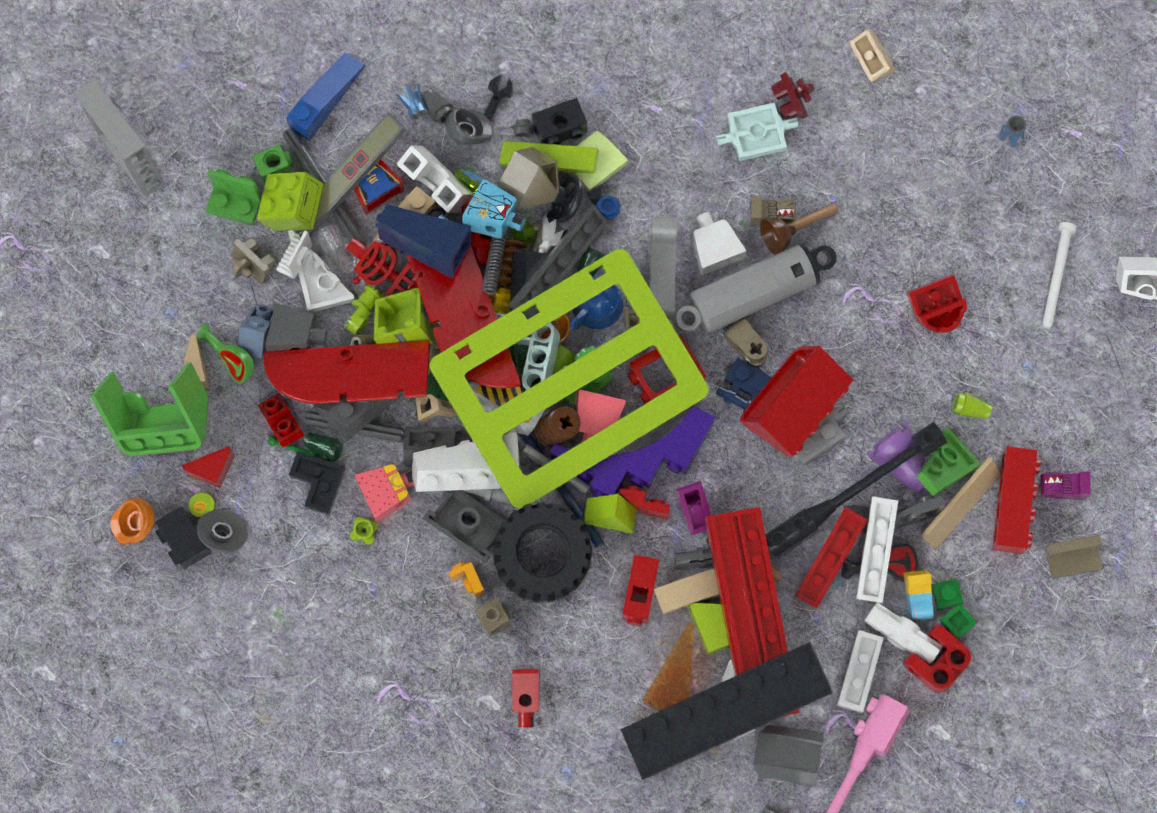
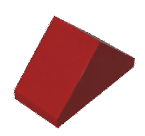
M227 446L182 465V468L187 476L221 488L235 455L230 446Z

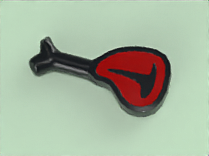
M909 544L891 546L887 573L899 581H905L903 572L918 571L917 554ZM846 558L842 564L844 570L841 572V577L849 580L854 574L860 573L861 563H852Z

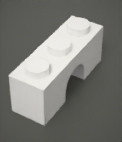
M411 145L397 163L410 178L428 186L434 192L431 197L447 213H460L461 207L474 195L424 146Z

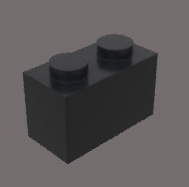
M182 506L155 521L159 528L155 533L162 544L168 543L171 548L168 555L175 566L180 563L186 569L211 554L208 547L199 539L196 527Z

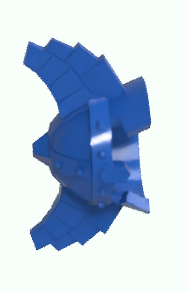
M613 285L574 308L572 312L575 318L570 323V329L573 331L575 329L578 330L582 325L590 329H604L612 326L619 319L623 311V299L617 287Z

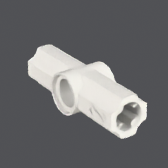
M878 602L864 621L887 636L886 638L891 644L903 651L907 650L910 653H914L928 665L933 662L942 648L941 644L921 632L919 626L903 616H897Z

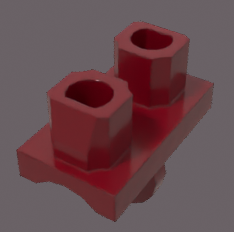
M787 72L781 74L782 80L772 85L771 89L778 100L789 95L791 101L780 106L783 116L786 119L797 116L801 119L808 117L801 98L803 97L805 103L812 101L810 94L815 90L813 84H805L801 78L796 81L798 88H796L793 79L788 76Z

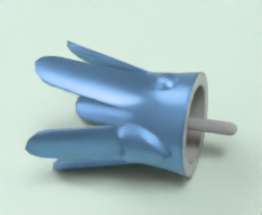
M417 85V90L414 93L410 86H406L405 91L408 99L398 93L396 95L407 108L410 119L420 118L423 121L422 116L427 114L428 110L422 100L420 85Z

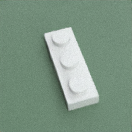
M858 630L837 706L863 713L884 637Z

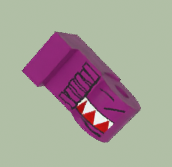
M1090 471L1079 473H1045L1040 475L1042 497L1086 500L1091 494Z

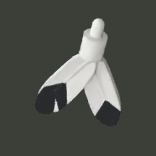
M548 211L543 218V242L538 247L539 253L546 254L551 247H555L569 230L555 233L556 218L552 211Z

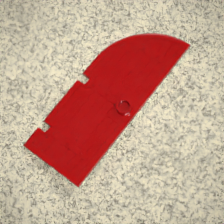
M471 246L453 278L440 273L407 254L413 274L423 273L424 277L417 278L416 283L430 323L440 322L441 326L434 328L433 332L441 352L497 320L489 294L482 290L483 277ZM468 345L454 353L460 360L472 352ZM508 348L465 374V378L469 381L486 387L514 388L521 386Z
M430 341L267 351L263 353V363L266 375L272 385L283 395L303 403H340L341 395H347V402L398 399V392L405 391V398L427 397Z

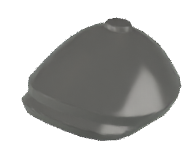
M457 108L447 116L445 123L447 132L454 141L460 144H482L492 137L490 121L481 112Z

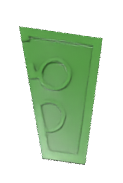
M949 427L942 432L948 443L928 456L917 475V479L933 497L971 474L981 465Z

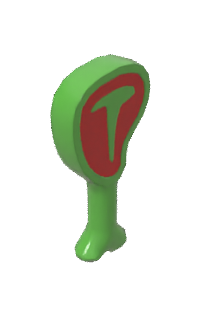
M202 324L200 331L197 332V338L205 340L217 351L219 358L225 363L229 375L236 383L242 384L252 377L254 370L253 359L249 353L235 344L224 345L212 334L208 324Z

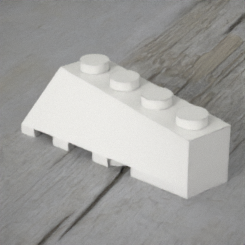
M1119 257L1116 281L1120 292L1149 300H1157V258Z
M512 429L507 432L508 434L502 436V440L519 467L517 430ZM465 440L461 441L457 446L447 448L445 445L413 453L412 477L416 492L501 489L474 442Z

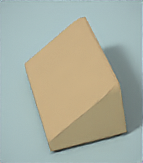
M867 29L849 41L871 83L896 71L873 30Z

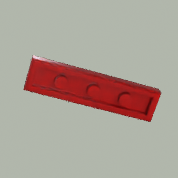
M845 506L797 590L795 597L816 609L818 608L868 518Z

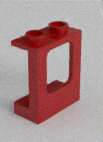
M679 335L680 340L706 381L707 376L683 336ZM657 348L629 363L628 378L633 386L638 385L642 392L640 397L644 404L676 385L675 382L665 389L654 393L640 372L641 369L662 358Z

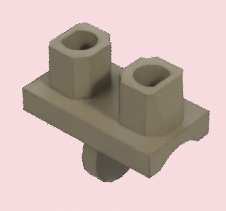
M238 238L233 242L234 250L231 253L233 258L231 263L235 266L232 274L235 277H240L243 274L247 278L252 276L262 285L267 281L268 273L274 268L275 259L267 253L259 258L256 255L259 252V245L253 238H249L244 242Z

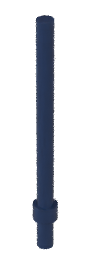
M519 434L525 444H528L545 456L531 434L528 436ZM562 484L556 490L568 508L574 512L573 515L577 519L580 518L583 522V510L566 485ZM584 524V528L589 532L590 540L595 548L602 546L604 541L594 526Z

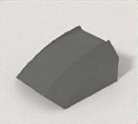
M767 725L759 732L753 764L758 776L813 788L817 778L824 733Z

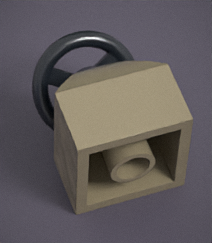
M535 147L515 151L497 187L517 199V209L552 203V212L558 222H567L575 215L583 196L581 179L576 175H569L558 184L557 161ZM571 182L575 183V187L572 190L566 189ZM574 198L573 204L569 209V205L572 203V200Z

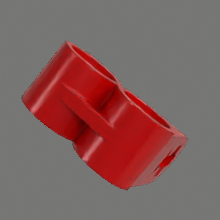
M935 624L927 635L942 645L943 655L932 667L914 653H910L902 664L931 691L941 693L946 691L971 662V653L965 645L945 628ZM950 654H960L963 659L962 664H954L950 659ZM935 672H941L945 675V684H938L934 680Z

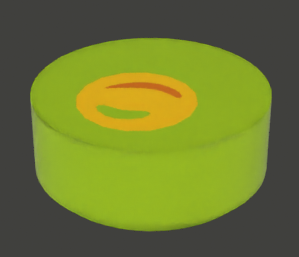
M204 492L193 495L189 501V510L198 519L205 513L214 511L216 508L214 499Z

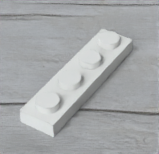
M871 497L856 599L883 603L898 500Z

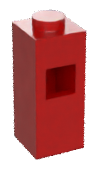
M634 555L622 619L627 620L629 625L642 626V623L648 624L659 559Z

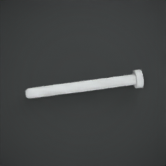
M1069 222L1059 223L1058 231L1061 232L1042 323L1043 327L1048 329L1053 325L1071 234H1075L1077 228L1075 224Z

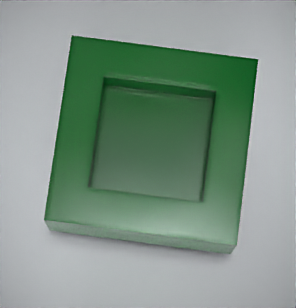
M957 578L931 585L938 611L964 603Z
M961 603L940 619L941 624L956 639L962 637L977 624Z

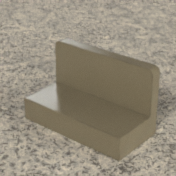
M1100 535L1049 544L1045 548L1051 577L1055 579L1101 570L1102 563L1098 548L1102 546Z

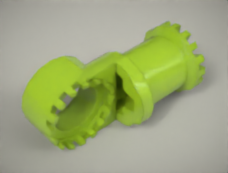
M369 284L365 285V290L360 297L351 303L356 311L350 316L351 320H347L349 323L346 322L345 328L356 336L367 325L368 317L371 315L370 311L375 306V300L384 297L377 289L374 290L375 287Z

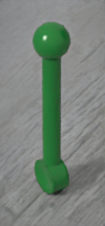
M275 436L269 437V445L281 446ZM290 444L284 447L313 457L318 455Z

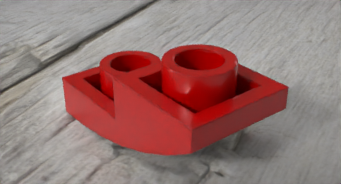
M280 393L257 405L282 448L305 436Z
M627 486L626 489L620 488V496L636 508L637 511L648 516L668 520L670 504H665V501L660 499H650V502H646V491H641V488L636 486Z

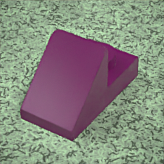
M698 481L676 489L677 503L682 509L690 535L706 531L705 517L711 515L702 482Z

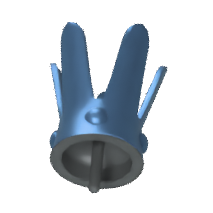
M1011 116L1007 123L1002 126L1006 128L1001 133L999 139L1002 141L1010 134V146L1013 148L1016 146L1020 135L1022 140L1025 139L1026 121L1021 116Z

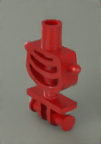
M354 237L347 245L346 250L360 260L354 268L358 274L357 277L353 278V283L356 285L362 279L369 285H377L389 278V280L393 281V284L385 293V296H390L394 294L396 289L404 292L411 290L413 287L418 288L416 279L424 277L422 272L413 274L411 278L407 276L411 270L409 262L400 274L395 271L398 263V253L384 241H373L368 248ZM381 249H382V250H383V254H382V258H381V260H380V258H378V256H379V254H380V252H381ZM389 253L392 257V262L390 266L388 264L386 265ZM371 266L375 267L370 273L365 272ZM378 272L384 275L378 280L371 279ZM403 280L409 283L406 288L401 285Z

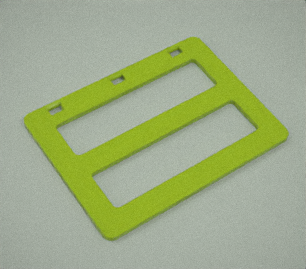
M616 249L436 355L429 364L433 376L510 504L517 509H522L524 505L535 502L704 399L709 392L706 381L631 256L624 249ZM602 266L605 274L594 280L589 273ZM618 285L639 318L637 325L495 410L486 412L465 379L466 372L611 286ZM536 305L539 313L527 320L522 312ZM468 345L472 353L459 360L454 352ZM650 346L657 348L676 380V385L531 474L524 475L502 440L503 434Z

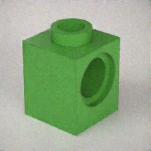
M280 145L252 156L264 184L266 183L267 174L291 173L289 166L293 162L288 151L283 152ZM273 161L280 162L276 167H269V164Z

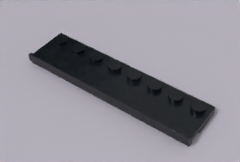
M808 642L620 730L640 773L641 780H645L833 694V689L825 676L811 642Z

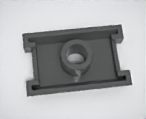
M462 490L444 491L443 496L446 499L435 513L428 510L422 519L486 563L492 554L489 550L495 542L496 534L504 519ZM462 519H470L474 524L466 525L462 522Z

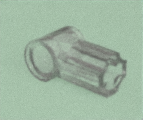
M329 225L326 228L320 229L317 236L325 253V268L330 272L352 273L357 265V257L346 250V246L336 226Z

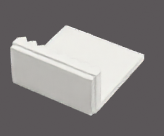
M304 231L301 238L293 237L281 262H279V266H277L276 270L295 279L300 268L306 263L312 247L307 231Z

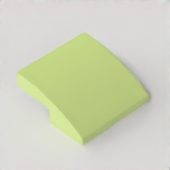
M596 131L577 145L598 148L599 154L595 174L569 173L578 176L584 187L590 192L591 189L597 188L626 166L628 160L603 134Z

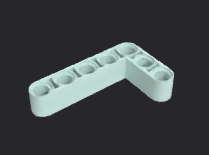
M496 313L497 319L505 315ZM551 323L515 343L529 346L522 377V384L526 390L531 388V384L535 379L541 378V381L553 375L560 334ZM551 330V334L547 339H541L544 331ZM546 354L545 361L537 364L538 356Z

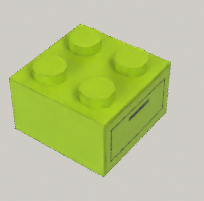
M306 172L267 174L257 220L274 231L312 230L323 183Z

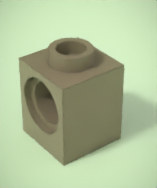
M498 598L474 610L488 638L511 626L510 619Z

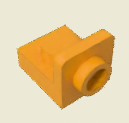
M466 562L458 563L451 568L452 571L448 572L451 582L466 576L462 581L468 594L473 592L475 598L485 595L472 562L468 564Z

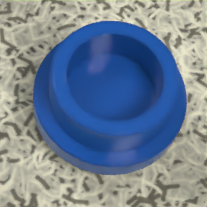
M604 196L596 204V208L607 220L616 218L620 213V203L613 196Z

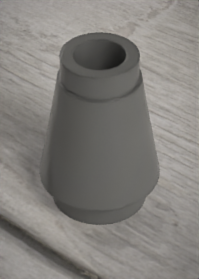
M428 89L423 93L422 100L433 120L439 122V124H445L447 116L453 111V105L433 89Z

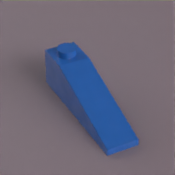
M344 53L300 98L288 114L286 119L289 128H293L297 134L310 141L364 69L365 64Z

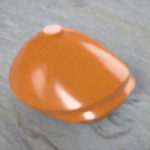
M140 497L126 500L111 517L112 532L116 540L123 545L143 540L153 529L155 523V514L151 505Z

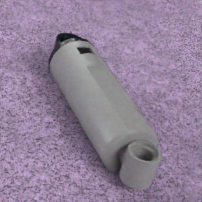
M800 243L690 293L691 305L680 307L675 311L672 318L673 324L680 331L694 330L699 325L707 333L718 330L821 283L819 272L829 270L835 265L837 260L836 252L833 248L825 245L809 251L805 244ZM819 252H823L827 257L825 265H821L817 261ZM684 312H689L692 315V322L688 326L684 325L681 321V315Z

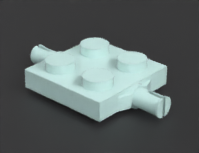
M775 103L727 113L730 131L726 134L716 135L715 138L718 146L732 142V145L736 148L739 161L786 151L787 145L784 132L788 129L798 128V121L796 117L782 121V118L777 113Z

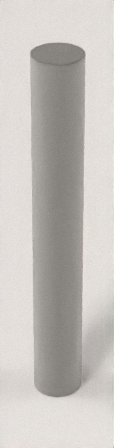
M528 444L521 451V453L541 466L552 461ZM578 477L567 481V483L584 494L590 487L589 484Z

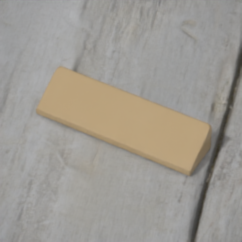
M991 457L986 459L923 532L922 538L934 548L940 546L1000 476L999 470Z

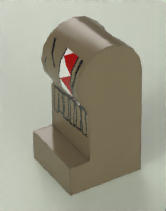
M751 197L750 226H760V222L764 218H778L785 222L796 221V202L790 199L776 200Z

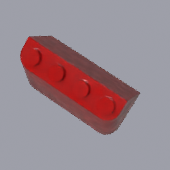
M801 346L788 356L741 415L740 422L785 456L793 457L803 449V443L818 430V424L833 411V405L837 400L846 395L849 391L848 386L852 383L853 379L821 346Z

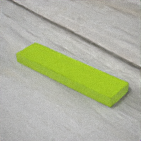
M503 141L499 161L501 167H507L515 151L535 147L557 161L558 171L595 174L599 154L598 148Z

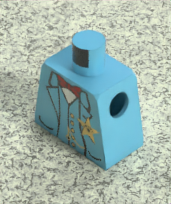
M483 179L463 214V224L471 226L472 232L501 238L508 226L521 231L526 217L516 214L517 199L514 196Z

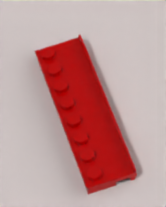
M760 507L705 517L735 676L788 652ZM798 709L785 716L799 714L800 710Z

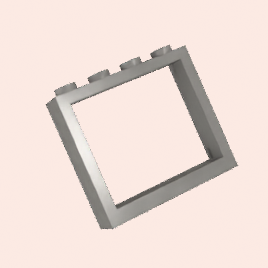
M92 79L73 92L94 131L143 196L147 193L155 192V188L162 184L163 180L145 145L96 80Z

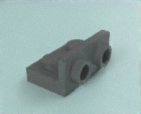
M405 427L403 447L405 466H412L413 453L445 445L447 448L455 446L456 427Z

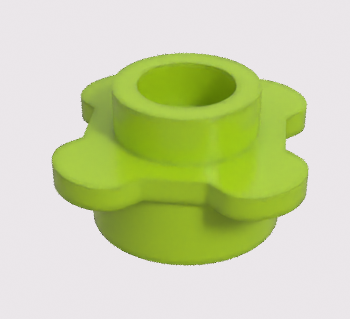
M357 517L354 520L350 538L353 541L360 540L364 541L366 545H371L374 542V533L379 528L378 523L374 520L369 521L363 519V517ZM362 529H366V533H362Z

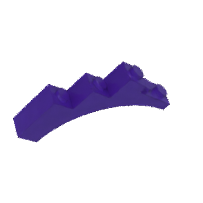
M693 405L684 419L669 434L655 443L634 452L610 455L577 475V477L584 481L592 480L590 483V491L593 492L592 496L600 497L617 494L626 477L630 478V483L639 488L643 486L650 488L663 463L667 464L666 468L676 474L682 472L686 475L715 423V416ZM554 444L550 451V457L554 460L569 451V449Z

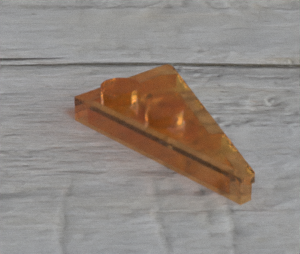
M688 622L642 701L659 711L690 697L694 624Z

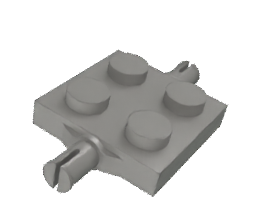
M841 405L827 417H824L818 424V430L803 443V449L795 455L803 466L846 439V435L837 423V420L849 414L844 405ZM777 449L772 450L776 459L784 455Z

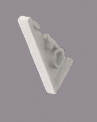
M288 231L290 241H292L294 236L301 238L295 231ZM310 249L306 263L298 272L308 312L312 313L353 302L355 300L354 295L329 270L328 266L319 256Z

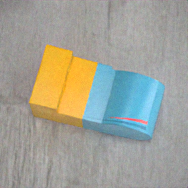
M927 570L903 572L911 621L932 619L931 573Z

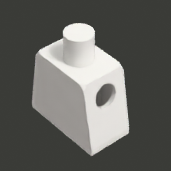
M709 212L703 213L696 218L700 228L693 231L692 240L701 276L745 259L746 249L725 219L714 223Z

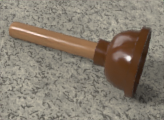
M832 203L793 222H785L778 218H764L760 222L762 239L769 251L776 255L785 251L797 230L838 212V207Z

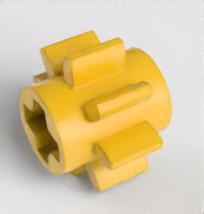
M500 287L498 291L496 290L495 294H489L495 313L506 315L510 312V290Z

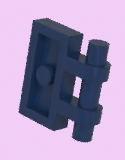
M737 358L724 380L732 385V387L728 390L720 385L716 394L724 398V402L728 404L733 403L745 411L772 377ZM741 390L751 396V399L748 401L737 395L738 391Z

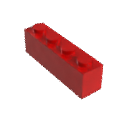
M1006 446L1003 451L992 547L994 551L1023 555L1027 548L1032 546L1033 533L1029 532L1030 523H1034L1036 509L1032 508V499L1037 497L1038 483H1034L1035 474L1039 473L1041 459L1037 458L1038 450Z

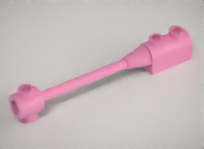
M880 695L879 699L873 697L870 700L866 709L867 712L871 713L866 722L860 720L854 731L858 738L856 739L857 744L849 766L850 769L826 813L839 812L859 773H862L875 754L886 757L909 714L908 706L886 695Z

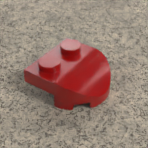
M953 274L906 292L918 323L934 332L946 333L956 329L961 324L964 313L967 312L966 299L962 298L955 275Z

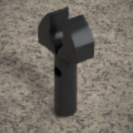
M502 75L490 80L488 90L492 91L493 95L484 112L488 119L493 118L502 98H511L513 85L510 78L506 87L500 91L498 86L502 80Z

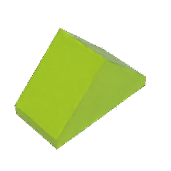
M619 494L587 498L583 523L633 534L637 509Z

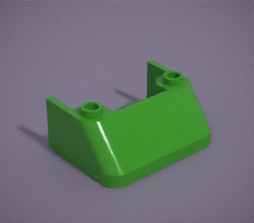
M191 362L186 363L168 386L177 404L149 407L146 399L137 392H124L114 372H110L91 394L90 397L118 448L124 454L138 456L195 450L205 441L209 397Z

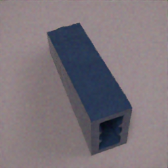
M388 204L383 212L377 215L375 222L380 240L451 278L454 277L472 244L471 226Z

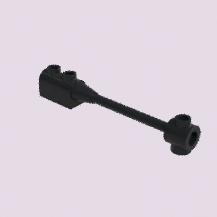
M931 422L911 436L912 445L873 472L831 500L828 499L807 509H802L765 534L767 546L776 559H780L820 532L818 528L837 510L836 508L916 454L927 457L948 442L938 426Z

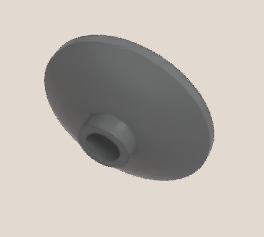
M223 510L210 511L205 513L197 523L196 530L199 539L204 545L214 551L234 552L240 549L247 540L248 532L246 525L233 513Z

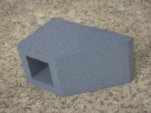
M255 305L240 326L238 346L249 353L250 356L261 359L263 353L267 351L265 343L274 309L266 305Z

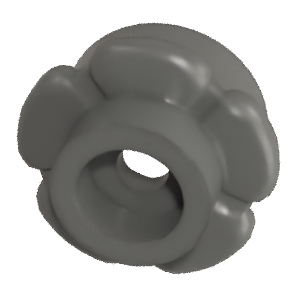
M519 119L516 120L515 125L511 126V129H514V136L531 137L533 136L535 125L531 124V120Z

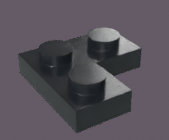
M297 452L289 472V477L312 484L304 507L329 516L346 468L333 462Z

